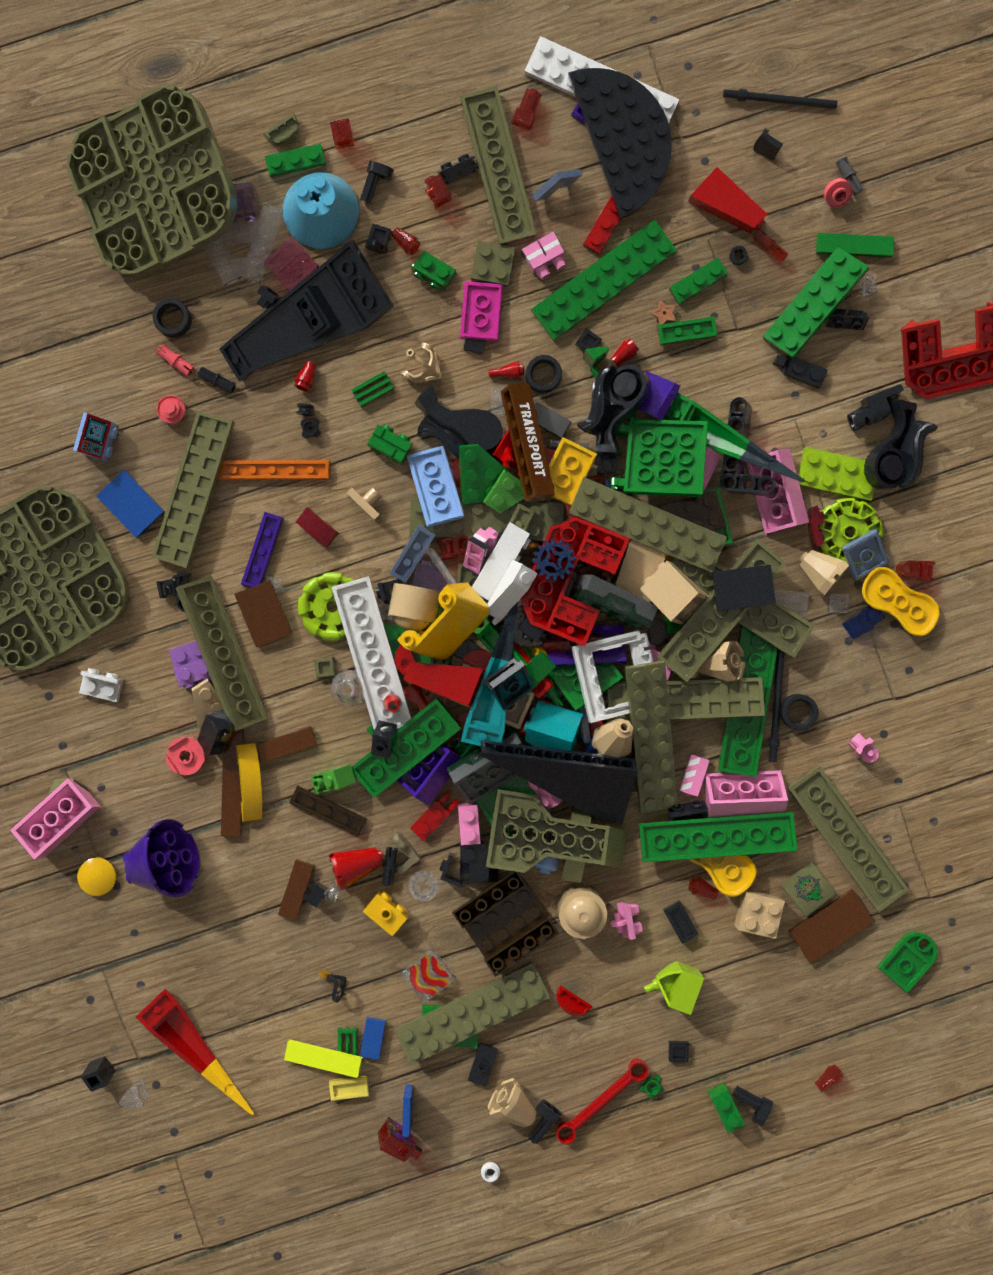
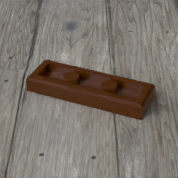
M308 727L259 743L256 747L263 763L315 746L317 742L312 727Z
M298 859L295 860L278 915L297 920L304 899L302 895L307 890L314 864Z

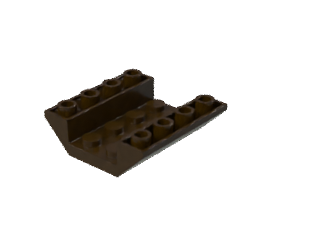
M510 872L452 912L462 929H466L484 956L485 963L495 977L559 934L549 914L519 872Z

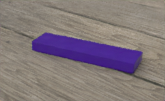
M264 512L241 585L251 588L263 583L284 520L283 517Z

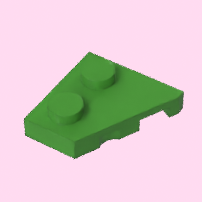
M503 470L483 502L497 512L502 513L524 499L521 480Z

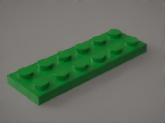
M837 247L763 335V339L794 360L868 272L869 266Z
M437 697L395 731L392 738L390 758L373 755L370 751L352 766L353 773L371 796L375 798L458 732L462 726Z

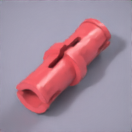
M164 344L160 345L162 349L158 348L156 354L169 362L172 368H177L187 377L191 375L190 371L193 373L195 367L182 359L179 353H174Z

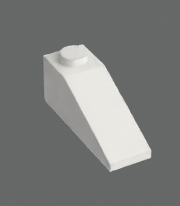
M512 560L487 604L489 614L501 620L528 591L538 573Z

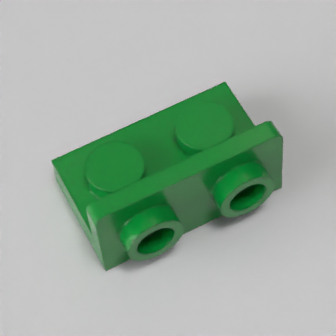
M424 250L415 264L411 266L413 276L419 280H427L430 282L429 285L436 290L442 289L445 291L456 273V269Z

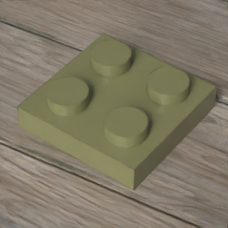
M477 241L471 280L503 284V286L508 287L515 247Z

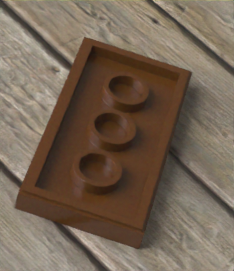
M851 889L788 931L811 964L874 923L855 891Z

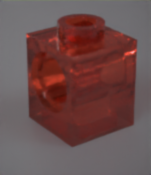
M349 118L331 121V130L336 149L355 146Z

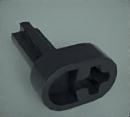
M369 161L366 170L368 176L360 198L361 201L367 204H371L378 179L382 178L390 181L394 173L393 168L374 161Z
M736 1086L732 1096L756 1108L752 1121L761 1126L764 1125L772 1109L773 1101L764 1096L760 1098Z
M544 1099L536 1106V1110L544 1118L528 1136L534 1144H538L553 1124L557 1125L563 1118L562 1113Z

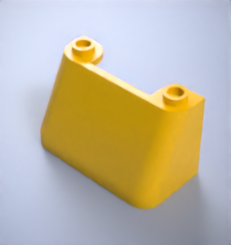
M468 582L447 584L438 597L444 612L426 631L425 629L419 633L414 630L405 631L397 639L399 643L407 650L435 660L442 661L448 659L489 615L487 603Z

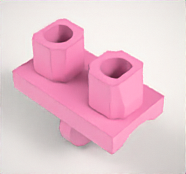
M858 733L850 740L849 745L855 750L854 756L857 759L862 756V759L867 763H873L878 759V750L872 746L874 741L870 737L866 740Z
M623 902L617 903L618 913L614 914L615 920L610 921V926L616 927L617 933H622V937L629 938V940L636 939L635 935L643 932L642 924L639 921L633 922L632 916L639 914V906Z

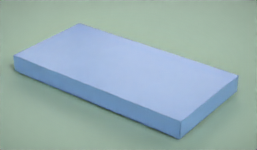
M444 446L407 455L427 528L463 519V510Z

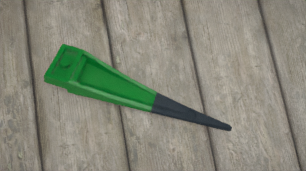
M678 393L671 404L668 416L663 419L708 421L707 447L800 482H805L799 475L704 407Z

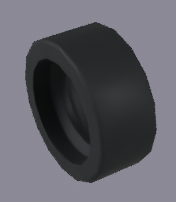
M165 299L159 302L152 314L155 327L163 335L170 338H177L186 334L192 323L188 308L176 299ZM170 307L178 308L183 314V322L176 329H168L161 322L162 313Z
M540 355L533 358L526 368L525 377L527 384H530V388L537 393L545 394L552 392L558 387L562 377V369L559 362L550 355ZM547 363L553 367L555 378L550 384L539 385L533 379L532 373L538 364Z
M790 695L781 704L780 718L791 729L807 730L818 719V706L807 695ZM795 701L805 702L810 709L809 718L803 723H794L788 716V708Z

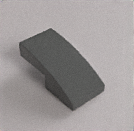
M536 402L534 406L537 411L539 426L562 439L572 422Z

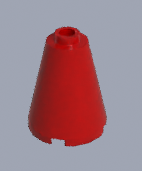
M376 847L328 854L330 862L333 863L332 870L341 891L382 866L381 861H384L381 850L377 851Z

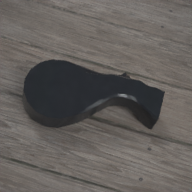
M625 365L618 369L614 366H609L603 369L594 380L589 416L585 421L577 423V426L582 431L596 436V452L603 456H622L615 437L616 431L620 424L637 412L650 396L652 390L651 381L648 375L637 366Z
M432 384L415 402L417 408L425 416L418 427L417 435L419 437L431 435L437 438L458 459L460 445L479 444L489 453L502 438V425L496 415L490 411L480 409L449 410L443 408L438 403Z
M904 400L888 402L895 420L894 428L888 437L873 448L864 464L865 477L872 487L876 489H890L897 486L905 488L913 485L919 478L923 467L925 438L928 434L935 432L938 426L934 423L915 420L917 403Z

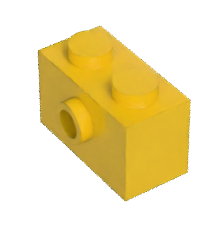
M378 891L366 905L363 913L393 936L408 918L407 910L401 904L396 905L392 902V897L388 893Z

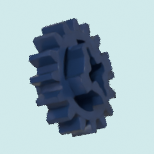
M552 539L550 544L545 540L544 547L538 545L540 552H534V556L537 559H533V563L538 564L534 569L535 571H541L540 577L546 575V581H549L550 577L553 578L554 582H557V577H560L563 581L564 574L570 576L569 569L575 568L571 564V562L576 561V557H571L574 550L568 551L569 544L567 543L563 546L561 539L558 543H555V539ZM553 548H558V549H561L562 551H561V552H557V551H554ZM546 551V559L542 560L541 562V557L543 553ZM551 554L552 556H554L555 559L559 558L557 560L558 568L556 564L551 562ZM568 559L566 567L562 569V563ZM552 569L555 570L556 573H551L546 570Z

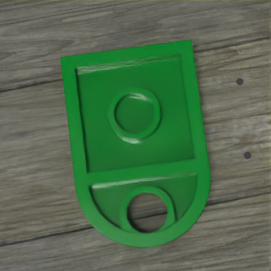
M920 931L909 932L896 943L877 967L908 993L935 962L937 946L934 940L927 934ZM922 939H927V946L921 949L919 942Z

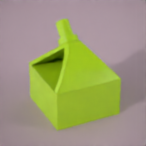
M675 961L662 969L655 979L652 980L653 983L644 986L647 994L654 990H661L670 1008L691 1015L704 977L698 968Z

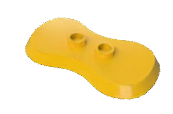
M877 567L865 579L862 594L865 601L871 607L895 616L904 629L912 635L926 636L934 629L939 620L940 609L937 602L931 596L907 587L897 573L890 568Z
M747 855L688 859L702 866L710 874L717 889L730 897L743 894L749 889L756 878L755 864Z

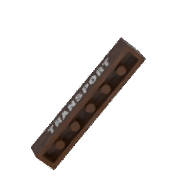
M509 384L500 393L525 502L545 501L555 495L550 467L547 462L546 449L541 436L542 432L537 419V411L534 406L533 393L531 392L530 384Z

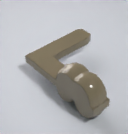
M397 832L392 836L394 843L410 857L397 869L399 874H402L415 864L420 857L411 848L409 842L403 838V835Z

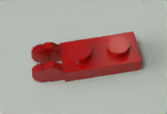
M449 791L438 801L436 800L410 827L422 841L459 804V801L456 799L447 809L441 805L450 797L451 793Z

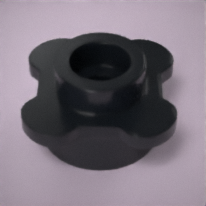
M318 419L301 421L303 438L307 439L311 436L317 438L320 436L321 432L318 428L320 422Z

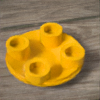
M97 857L85 861L80 866L77 879L80 888L85 893L92 896H101L113 888L117 880V874L110 862L102 857Z

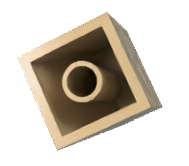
M669 561L662 562L656 568L657 571L644 580L643 586L640 589L671 622L683 625L708 595L673 563Z

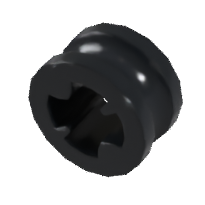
M742 246L734 247L729 254V259L734 265L743 264L747 258V251ZM740 251L743 259L740 260L739 258L736 260L734 252L738 253Z
M297 404L299 408L296 411L297 415L314 416L312 412L314 405Z

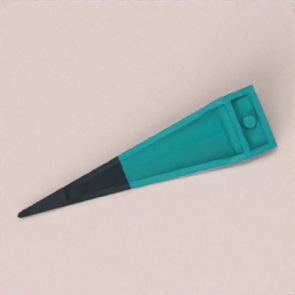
M518 602L509 610L466 718L461 742L481 746V740L502 742L506 709L503 710L499 706L496 697L484 685L483 680L512 660Z

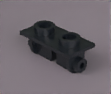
M467 153L458 157V162L451 164L450 161L440 166L441 169L437 171V173L443 174L440 177L442 183H447L448 185L460 179L458 171H461L463 177L476 172L475 170L478 169L477 163L471 160L475 156H469Z
M836 309L829 317L826 327L864 330L869 317H867V313L863 310H849L848 315H846V309Z
M704 800L678 804V807L674 805L672 808L667 809L669 821L687 820V816H690V820L708 817V808Z

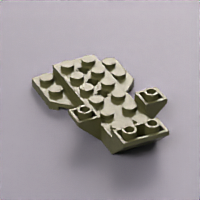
M497 789L486 868L525 873L545 857L564 860L561 880L581 883L585 863L622 869L626 831L610 826L591 824V815L574 806L571 807L570 820L553 818L536 795ZM509 826H512L513 830L516 831V834H512V837H509L508 833L505 832V829H509ZM528 829H531L532 833L535 834V837H532L531 840L527 839L528 837L524 834L528 832ZM547 832H550L551 836L554 837V841L551 840L550 843H548L547 839L544 838V835H547Z

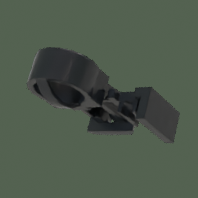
M181 573L173 575L172 579L156 581L160 599L167 598V595L173 594V596H176L178 609L185 612L179 595H176L178 594L176 587L190 583L188 576L191 574Z

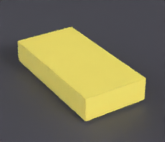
M367 1075L359 1076L358 1078L348 1077L329 1080L331 1101L368 1097L370 1095Z

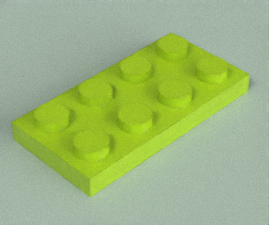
M804 447L798 475L805 482L799 481L800 486L866 501H872L874 487L867 482L864 474L865 460Z

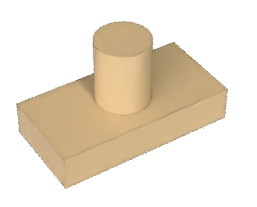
M351 487L347 494L377 521L381 515L371 505L381 495L374 488H371L361 497Z

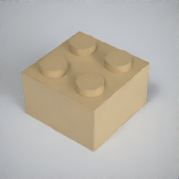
M747 890L741 894L734 926L740 931L776 939L785 901L778 896Z

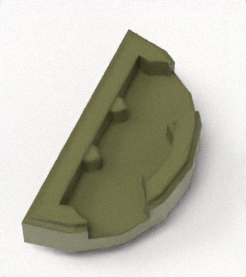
M293 112L262 133L263 136L274 144H284L291 141L298 130V120L295 113Z

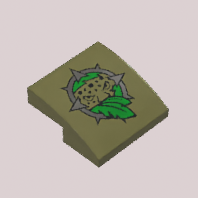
M809 862L781 884L806 917L836 894L812 862Z

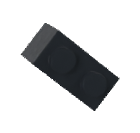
M224 710L206 714L197 741L208 756L219 755L226 751L235 727Z

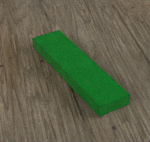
M818 233L816 235V254H832L839 247L852 256L892 257L894 236Z

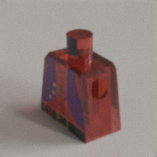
M388 1117L378 1131L380 1150L403 1162L407 1161L409 1156L418 1159L422 1153V1148L416 1145L414 1134L411 1132L409 1137H402L403 1126Z

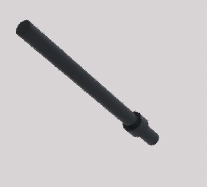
M739 89V91L723 90V98H733L743 102L754 100L834 109L837 108L838 104L837 100L747 92V89Z
M777 649L771 738L768 740V746H770L769 762H777V750L780 747V739L778 737L785 653Z

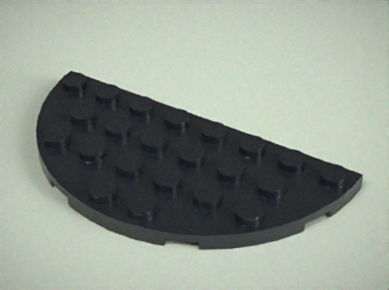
M585 68L568 72L570 83L621 220L641 209L655 195L665 178L672 150L671 132L667 117L654 95L644 85L626 74L604 68Z

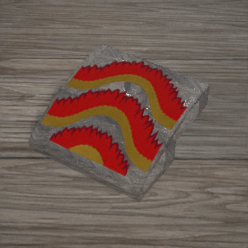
M433 948L421 955L414 963L400 973L424 1003L456 979V976Z

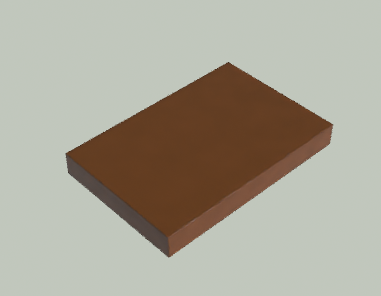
M271 580L234 594L256 647L292 634Z

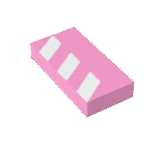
M690 754L679 791L698 797L710 760Z

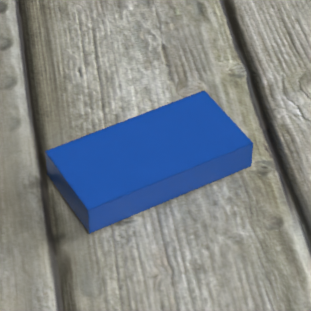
M366 1018L360 1057L379 1060L386 1020Z

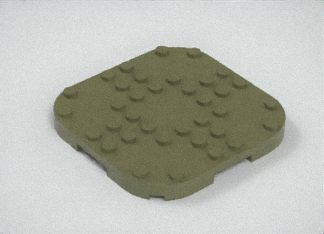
M175 86L157 87L136 98L137 103L109 118L103 116L88 124L74 137L72 141L74 146L71 154L68 153L67 157L69 177L76 196L80 197L93 228V231L90 233L99 256L108 267L129 276H143L152 273L216 241L229 230L236 216V190L207 112L196 97Z
M39 487L30 490L11 501L12 504L0 510V665L15 670H28L40 667L111 626L122 616L129 600V586L126 576L83 503L73 494L53 487Z

